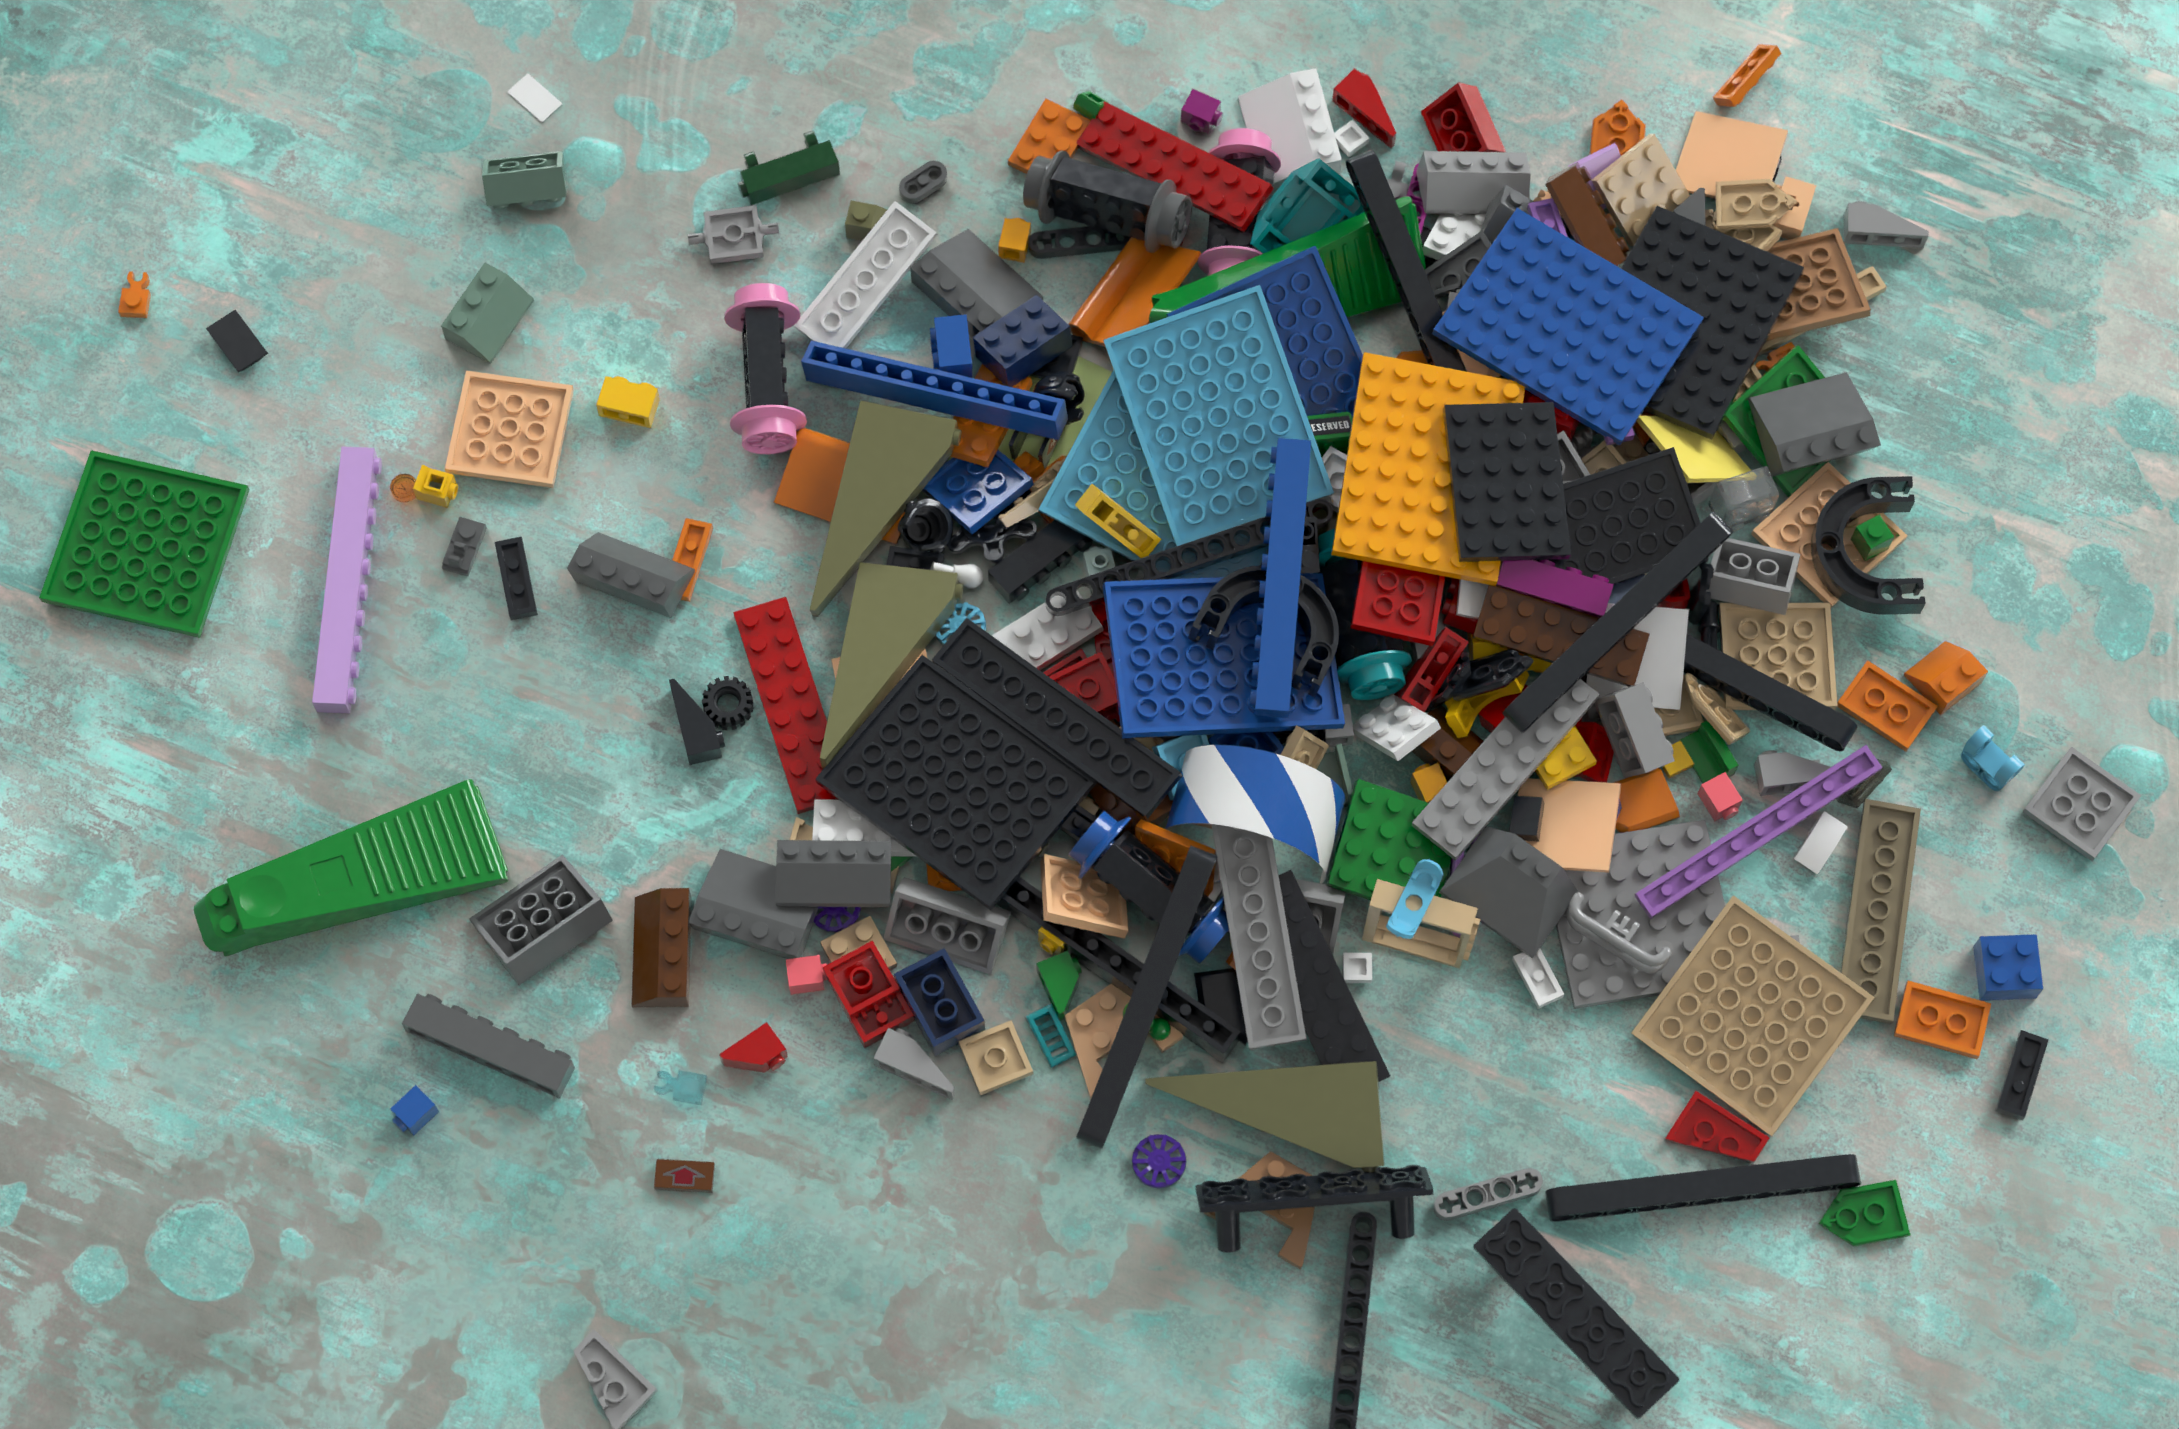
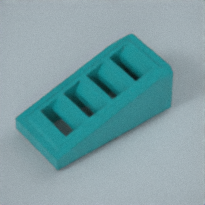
M1048 1004L1024 1016L1050 1068L1076 1056L1074 1048L1052 1004ZM1049 1015L1051 1020L1039 1026L1036 1025V1020ZM1052 1025L1055 1026L1056 1030L1044 1036L1041 1035L1040 1031ZM1058 1035L1060 1036V1041L1047 1047L1046 1041ZM1065 1045L1066 1051L1052 1057L1050 1052Z

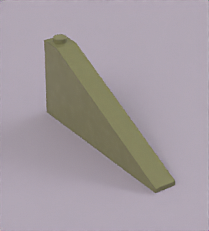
M860 400L811 601L810 612L812 616L818 617L859 568V563L864 562L901 517L906 504L914 501L951 456L954 445L959 446L962 430L958 429L957 420Z
M859 563L820 755L822 770L901 680L955 611L957 600L961 601L963 595V584H959L957 573Z
M1377 1061L1145 1078V1082L1149 1086L1351 1167L1361 1168L1364 1172H1375L1379 1166H1385Z

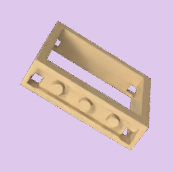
M1377 879L1363 931V941L1459 969L1462 960H1469L1481 920L1475 918L1478 908L1433 896L1421 922L1461 934L1460 938L1421 926L1418 927L1412 939L1396 937L1395 934L1386 928L1390 917L1381 915V911L1392 914L1405 887ZM1412 895L1406 899L1405 904L1409 910L1417 911L1422 907V900L1418 896Z

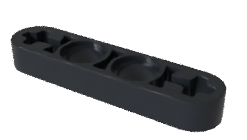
M1093 226L1039 231L1032 234L1029 238V252L1037 259L1121 251L1131 237L1122 235L1124 237L1123 240L1118 241L1117 233ZM1107 233L1109 243H1105V234ZM1096 234L1101 238V241L1096 245H1091L1086 241V238L1089 235ZM1064 237H1070L1075 243L1073 246L1065 248L1059 242ZM1052 239H1055V248H1052ZM1038 241L1043 242L1044 249H1039Z

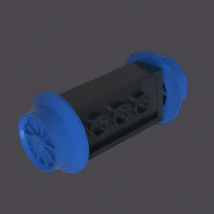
M1104 811L1068 854L1081 865L1078 878L1081 880L1099 860L1093 868L1097 871L1098 877L1103 882L1115 886L1126 901L1134 902L1139 906L1145 917L1152 921L1155 920L1160 924L1180 873L1128 830L1114 841L1132 818L1127 817L1116 821ZM1203 893L1188 931L1191 935L1183 943L1179 956L1187 953L1200 964L1229 930L1226 911L1223 910L1224 896L1205 917L1204 914L1214 901Z

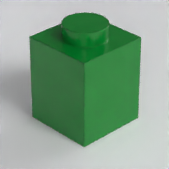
M1880 514L1856 526L1851 537V541L1864 561L1888 550L1894 539V535Z

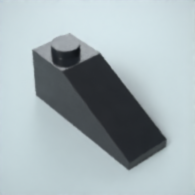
M670 679L669 683L689 765L722 758L720 748L725 747L722 731L716 732L714 722L675 679Z

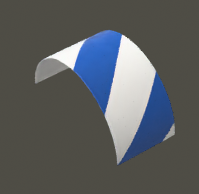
M1206 745L1186 751L1181 769L1182 777L1177 784L1166 829L1180 824L1203 823L1229 826L1262 834L1284 842L1310 856L1323 868L1320 884L1325 881L1345 803V794L1335 781L1304 763L1259 749L1233 745Z

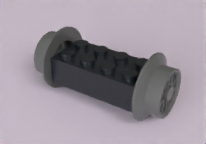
M1063 150L1057 152L1052 159L1037 156L1028 170L1023 189V203L1025 207L1038 210L1039 219L1042 223L1049 224L1057 216L1112 233L1133 237L1137 240L1145 241V247L1149 253L1157 252L1162 245L1172 248L1179 247L1188 230L1192 213L1191 197L1176 193V186L1173 180L1167 179L1163 183L1136 177L1070 159L1068 152Z

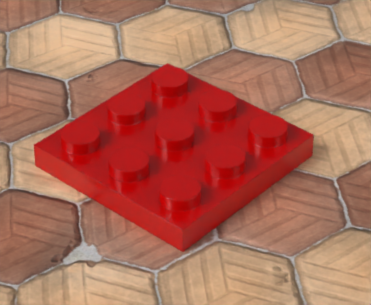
M1362 561L1351 628L1433 646L1445 576Z

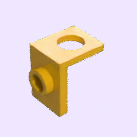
M1043 927L1038 930V942L1044 951L1051 955L1053 953L1058 955L1064 952L1063 941Z

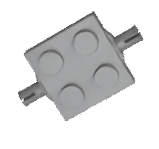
M757 205L704 212L705 226L703 233L688 234L689 246L705 243L709 250L711 264L764 257L762 248L763 235L779 234L778 222L762 225L758 217Z

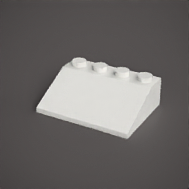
M1316 68L1287 74L1238 96L1245 127L1268 135L1272 141L1271 150L1276 152L1281 159L1280 169L1274 174L1273 188L1280 187L1292 171L1317 158H1320L1340 175L1342 159Z

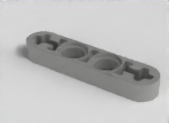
M1525 1168L1443 1192L1435 1200L1433 1206L1434 1213L1439 1219L1450 1221L1529 1198L1540 1191L1543 1178L1536 1169ZM1525 1176H1529L1531 1180L1535 1179L1537 1181L1534 1183L1533 1189H1530L1528 1185H1523L1518 1188L1519 1193L1516 1194L1515 1184L1512 1179H1516V1185L1523 1183ZM1498 1183H1504L1509 1187L1510 1194L1505 1198L1498 1197L1494 1193V1186ZM1471 1191H1476L1481 1194L1483 1201L1478 1206L1470 1205L1466 1195ZM1457 1195H1461V1204L1464 1210L1460 1209V1204L1453 1206L1451 1213H1447L1445 1209L1441 1210L1439 1208L1442 1206L1443 1200H1447L1448 1204L1456 1203L1458 1201Z

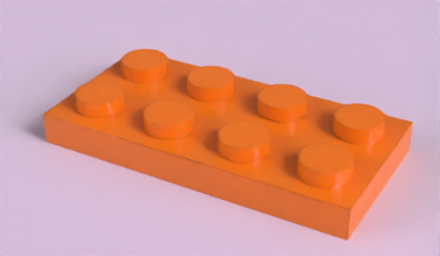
M983 364L974 378L1004 385ZM1026 377L1014 385L1013 388L1029 391L1032 386V379ZM954 416L952 419L957 420L958 429L962 430L959 446L954 445L951 457L988 468L1009 428Z

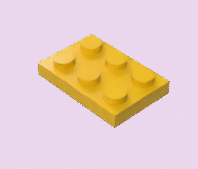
M1574 726L1535 771L1545 788L1549 790L1596 765L1597 761Z

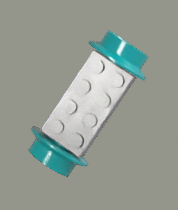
M1332 529L1318 537L1320 572L1313 574H1323L1325 594L1337 617L1339 627L1337 653L1341 665L1337 669L1338 679L1341 683L1349 684L1351 696L1354 699L1373 700L1383 698L1400 691L1406 685L1403 670L1411 664L1412 659L1410 654L1404 652L1401 639L1351 628L1362 561L1331 555L1335 529Z

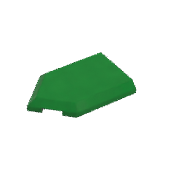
M1897 1180L1841 1189L1819 1222L1821 1226L1853 1247L1911 1236Z

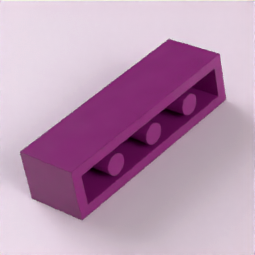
M1517 560L1503 561L1496 586L1601 618L1605 614L1614 584L1608 583L1609 579L1603 576L1593 575L1592 578L1584 576L1582 571L1576 568L1566 567L1565 570L1557 568L1555 563L1549 560H1539V562Z

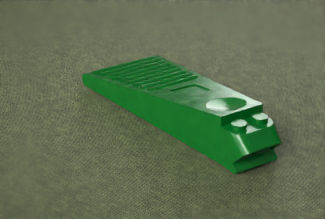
M1401 197L1396 199V203L1425 270L1426 266L1416 205L1412 203L1411 197ZM1364 212L1182 287L1153 295L1151 297L1153 308L1150 312L1149 324L1167 318L1166 314L1312 246H1316L1346 317L1402 301Z
M468 779L227 878L226 884L220 885L208 892L194 905L193 909L203 942L208 949L214 952H223L224 956H230L255 946L504 884L508 881L506 874L508 869L479 787L475 786L472 779Z

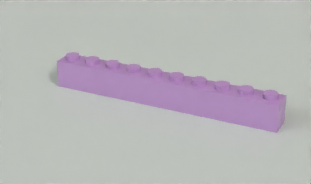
M341 447L312 700L316 712L350 714L351 704L356 703V688H353L354 678L359 676V662H356L357 652L362 650V636H359V628L363 627L365 623V611L362 610V601H366L368 596V586L364 583L365 575H370L371 562L370 559H367L368 550L373 549V534L370 533L371 525L376 523V509L373 508L374 499H378L379 484L376 483V475L381 474L382 460L377 457L374 448Z

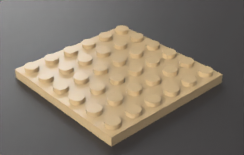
M1733 895L1631 1034L1772 1137L1875 997Z

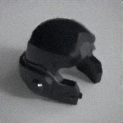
M1058 371L1049 374L1037 382L1033 389L1034 393L1065 400L1068 415L1066 425L1082 419L1084 410L1081 407L1075 409L1083 402L1085 397L1078 375L1071 372Z
M932 499L908 502L904 509L905 514L898 523V531L904 542L910 549H915L916 553L930 551L931 553L936 552L939 554L945 550L944 547L948 544L953 534V521L948 510L940 502Z

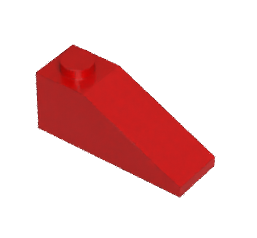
M1354 68L1334 87L1332 102L1392 149L1395 146L1396 131L1376 86L1367 74L1360 73Z
M1444 627L1435 638L1433 646H1429L1405 676L1406 685L1394 695L1425 712L1469 642L1447 627Z

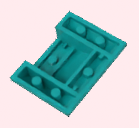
M1317 158L1292 171L1258 213L1250 243L1260 252L1266 253L1362 214L1364 210L1354 186L1320 158Z

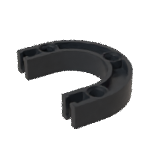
M1912 476L1872 477L1852 482L1838 490L1827 501L1819 515L1811 539V555L1815 570L1829 592L1841 602L1854 609L1879 615L1921 614L1926 604L1925 596H1921L1919 599L1902 597V594L1909 593L1918 596L1920 591L1924 589L1923 578L1883 579L1868 575L1852 563L1843 543L1844 529L1851 521L1860 516L1870 513L1910 512L1915 502L1914 494H1909L1908 497L1892 496L1891 493L1903 492V494H1908L1913 487ZM1871 492H1878L1882 498L1874 497ZM1821 544H1828L1833 550H1826ZM1881 594H1889L1893 600H1886Z
M1262 565L1239 569L1221 579L1206 597L1192 625L1188 639L1198 642L1200 638L1198 633L1201 625L1206 624L1216 630L1215 632L1210 630L1207 635L1209 640L1206 647L1214 650L1232 614L1246 605L1264 603V598L1259 597L1260 581H1266L1267 571L1261 570ZM1300 575L1297 620L1305 633L1306 650L1293 676L1291 687L1297 690L1301 688L1302 684L1300 681L1304 671L1316 675L1317 679L1312 678L1309 683L1312 686L1308 695L1315 698L1336 653L1339 627L1334 609L1325 594L1313 582ZM1211 608H1217L1222 613L1214 612ZM1313 655L1320 656L1323 660H1317Z

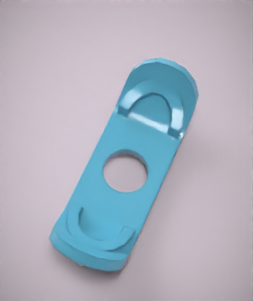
M1425 859L1419 861L1415 866L1386 925V928L1395 934L1396 937L1412 939L1443 876L1442 868L1436 862ZM1409 896H1418L1422 900V907L1419 910L1412 911L1406 907L1405 901Z

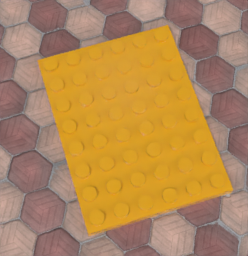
M1364 352L1331 555L1496 586L1500 561L1459 562L1443 408L1444 405L1523 403L1525 387L1512 380Z

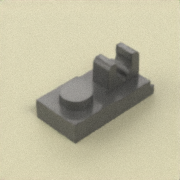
M459 517L442 562L443 570L469 576L487 529L486 524Z

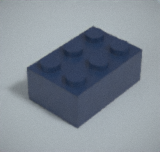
M1035 295L973 336L976 358L1005 386L1013 387L1073 347L1070 326L1038 295Z
M945 948L894 973V979L900 987V992L914 1014V1019L934 1056L958 1045V1041L985 1031V1020Z

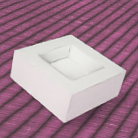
M1351 120L1334 133L1338 147L1348 158L1366 146L1370 139L1354 120Z
M1343 953V978L1346 983H1372V953Z

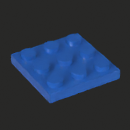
M997 450L988 468L952 457L942 465L922 492L932 500L940 502L948 510L952 518L973 534L1031 488L1034 483L1028 474Z

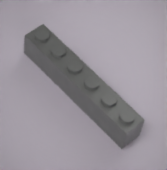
M417 993L402 1022L406 1032L560 1099L575 1069L572 1060H570V1055L560 1050L551 1052L544 1048L545 1045L535 1039L530 1038L529 1041L519 1038V1034L510 1028L504 1027L503 1030L493 1026L494 1023L482 1016H478L475 1019L467 1015L468 1012L459 1006L452 1005L450 1008L441 1004L442 1000L434 995L427 994L425 997Z

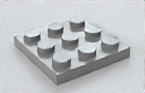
M2071 747L2025 807L2023 813L2093 862L2141 795Z

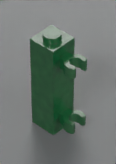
M814 131L804 133V142L807 148L762 164H758L754 151L744 154L747 169L740 171L741 182L737 183L742 198L747 197L752 206L840 175L839 161L830 140L818 143Z

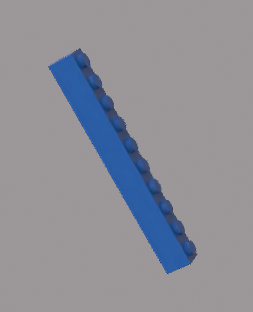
M810 341L801 361L806 381L1055 440L1060 439L1068 420L1064 399L816 341Z
M1278 438L1277 447H1271L1270 463L1276 464L1275 474L1269 473L1268 490H1273V500H1267L1266 517H1271V526L1265 527L1263 544H1269L1268 554H1262L1261 570L1267 571L1266 581H1260L1259 597L1264 598V608H1258L1257 625H1262L1261 635H1256L1254 652H1260L1259 662H1253L1252 679H1258L1257 690L1251 689L1250 706L1255 707V715L1289 718L1311 440Z

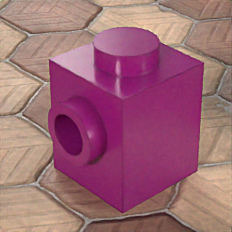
M1192 89L1181 109L1180 122L1188 125L1196 132L1210 134L1213 126L1218 127L1223 117V112H1220L1221 101Z

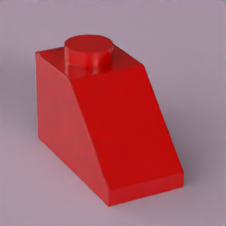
M767 1022L719 1054L721 1062L725 1067L762 1073L769 1069L772 1071L778 1069L785 1063V1058L788 1057L785 1046Z

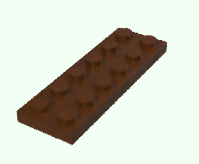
M1488 585L1472 638L1554 663L1600 618L1499 586ZM1632 629L1586 674L1627 687L1635 685L1650 634Z

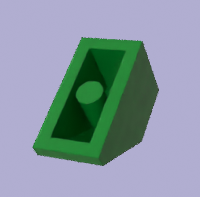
M1068 951L1036 963L1037 974L1060 1021L1065 1018L1079 985V974L1082 973L1077 958H1071Z

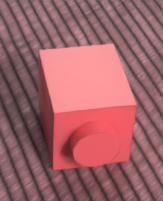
M1726 772L1701 784L1697 793L1714 821L1721 818L1728 820L1739 812L1738 809L1743 801Z
M820 955L786 959L791 995L824 990L823 981L828 979L822 967L827 965V963L821 964Z

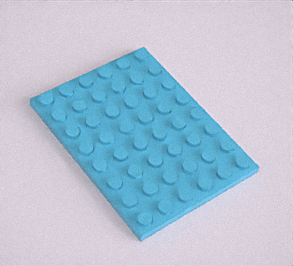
M1260 285L1103 340L1176 546L1266 516L1267 500H1273V490H1268L1269 473L1275 474L1276 464L1270 463L1271 447H1277L1278 438L1311 440L1306 503L1334 494Z
M1113 370L1038 511L1118 554L1135 561L1141 558L1075 506L1089 486L1094 484L1162 539L1149 556L1176 547ZM1264 525L1260 528L1263 536L1265 527H1270V525ZM1237 534L1234 537L1235 543L1240 546H1245L1249 543L1248 537L1244 534ZM1219 543L1208 545L1209 552L1214 555H1218L1223 551ZM1269 546L1172 579L1225 577L1242 568L1259 566L1262 561V554L1267 552ZM1190 551L1181 555L1183 561L1188 564L1194 563L1197 560L1196 555ZM1160 560L1155 564L1159 572L1164 573L1171 569L1170 564L1164 560Z

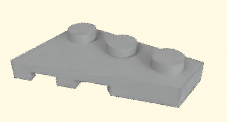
M595 1330L573 1350L613 1429H622L657 1392V1389Z

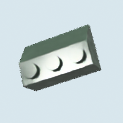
M563 151L483 160L482 179L487 206L505 208L511 203L531 205L537 200L546 199L547 202H557L562 200V197H567Z
M484 262L442 323L441 328L445 340L491 364L534 299L508 274Z

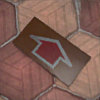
M656 1159L654 1189L713 1193L715 1163Z

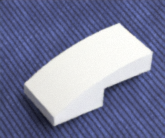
M1823 811L1793 858L1818 874L1848 826Z

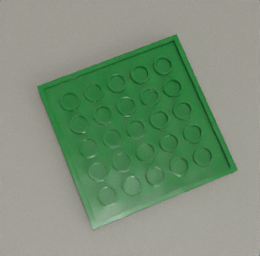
M91 450L39 599L41 602L200 638L250 490L248 485Z

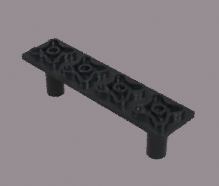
M1408 1165L1403 1168L1380 1167L1375 1172L1353 1169L1343 1173L1321 1172L1315 1176L1293 1174L1287 1177L1265 1176L1260 1178V1180L1251 1181L1243 1178L1227 1182L1205 1181L1200 1185H1195V1192L1200 1213L1215 1212L1218 1250L1230 1253L1241 1249L1240 1213L1389 1201L1391 1235L1398 1239L1411 1238L1415 1235L1414 1196L1433 1195V1186L1426 1167Z
M1516 1208L1507 1213L1474 1244V1250L1636 1419H1640L1679 1382V1377Z

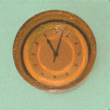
M399 474L394 477L390 484L393 497L399 502H410L415 499L413 487L416 479L409 474Z

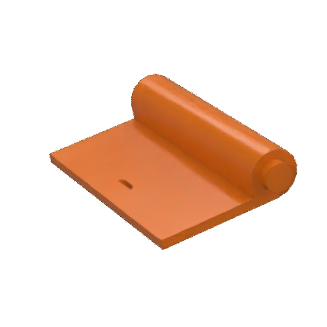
M1131 237L1068 323L1071 333L1075 336L1083 337L1085 342L1105 346L1104 339L1149 324V316L1153 308L1151 297L1178 288L1201 255L1200 251L1162 245L1157 252L1149 253L1146 250L1145 241Z
M804 427L796 432L797 444L792 448L774 503L831 522L850 443ZM905 512L882 540L897 545L900 537L898 523Z

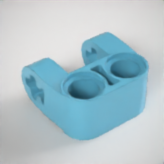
M1984 725L1966 742L1961 758L1967 767L1989 788L1998 792L2024 768L2025 764L2016 755H2013L2011 758L2006 755L1992 741L1994 734Z

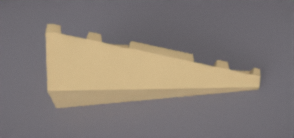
M1066 458L1057 461L1034 483L1031 487L1032 492L1024 500L1019 497L1014 501L1015 507L998 517L1006 528L1038 512Z

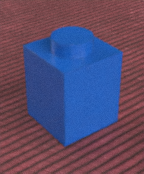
M416 1085L390 1108L394 1115L392 1122L403 1133L408 1130L413 1136L439 1113L436 1105Z

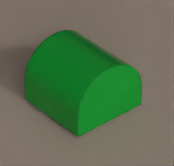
M1086 91L1077 95L1073 109L1092 120V118L1095 119L1099 111L1104 107L1103 102L1107 101L1091 91Z

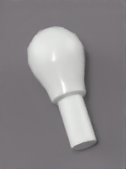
M933 562L931 565V570L957 573L959 583L967 588L974 589L983 581L982 570L974 564L949 566Z

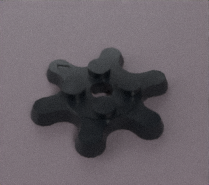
M1028 489L1019 497L1024 500L1031 493V490ZM1013 501L992 518L997 519L995 526L993 524H984L971 534L960 524L959 531L952 535L947 547L953 553L961 554L972 546H981L984 549L985 558L989 562L996 564L1004 557L1003 545L1005 542L1012 538L1032 539L1036 535L1037 526L1034 521L1025 519L1007 528L1003 525L998 517L1015 507Z

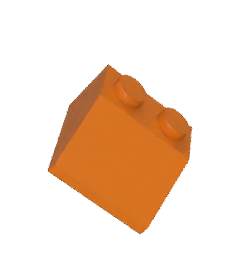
M1944 641L1907 670L1904 676L1923 697L1938 706L1936 711L1942 715L1979 686L1987 675L1988 670L1970 651Z

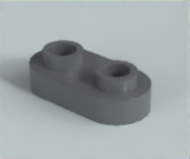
M929 161L905 176L899 184L901 198L907 203H918L940 189L947 181L945 165L939 161ZM932 175L938 176L935 180L930 179ZM914 189L917 192L915 194H910L908 191Z

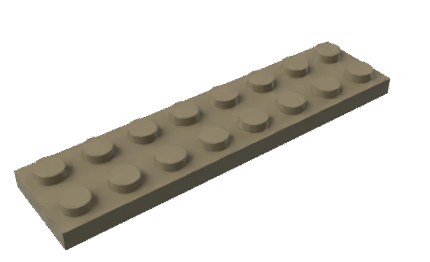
M1865 799L1863 802L1840 973L1875 997L1860 1017L1861 1019L1892 1024L1894 1021L1921 809Z

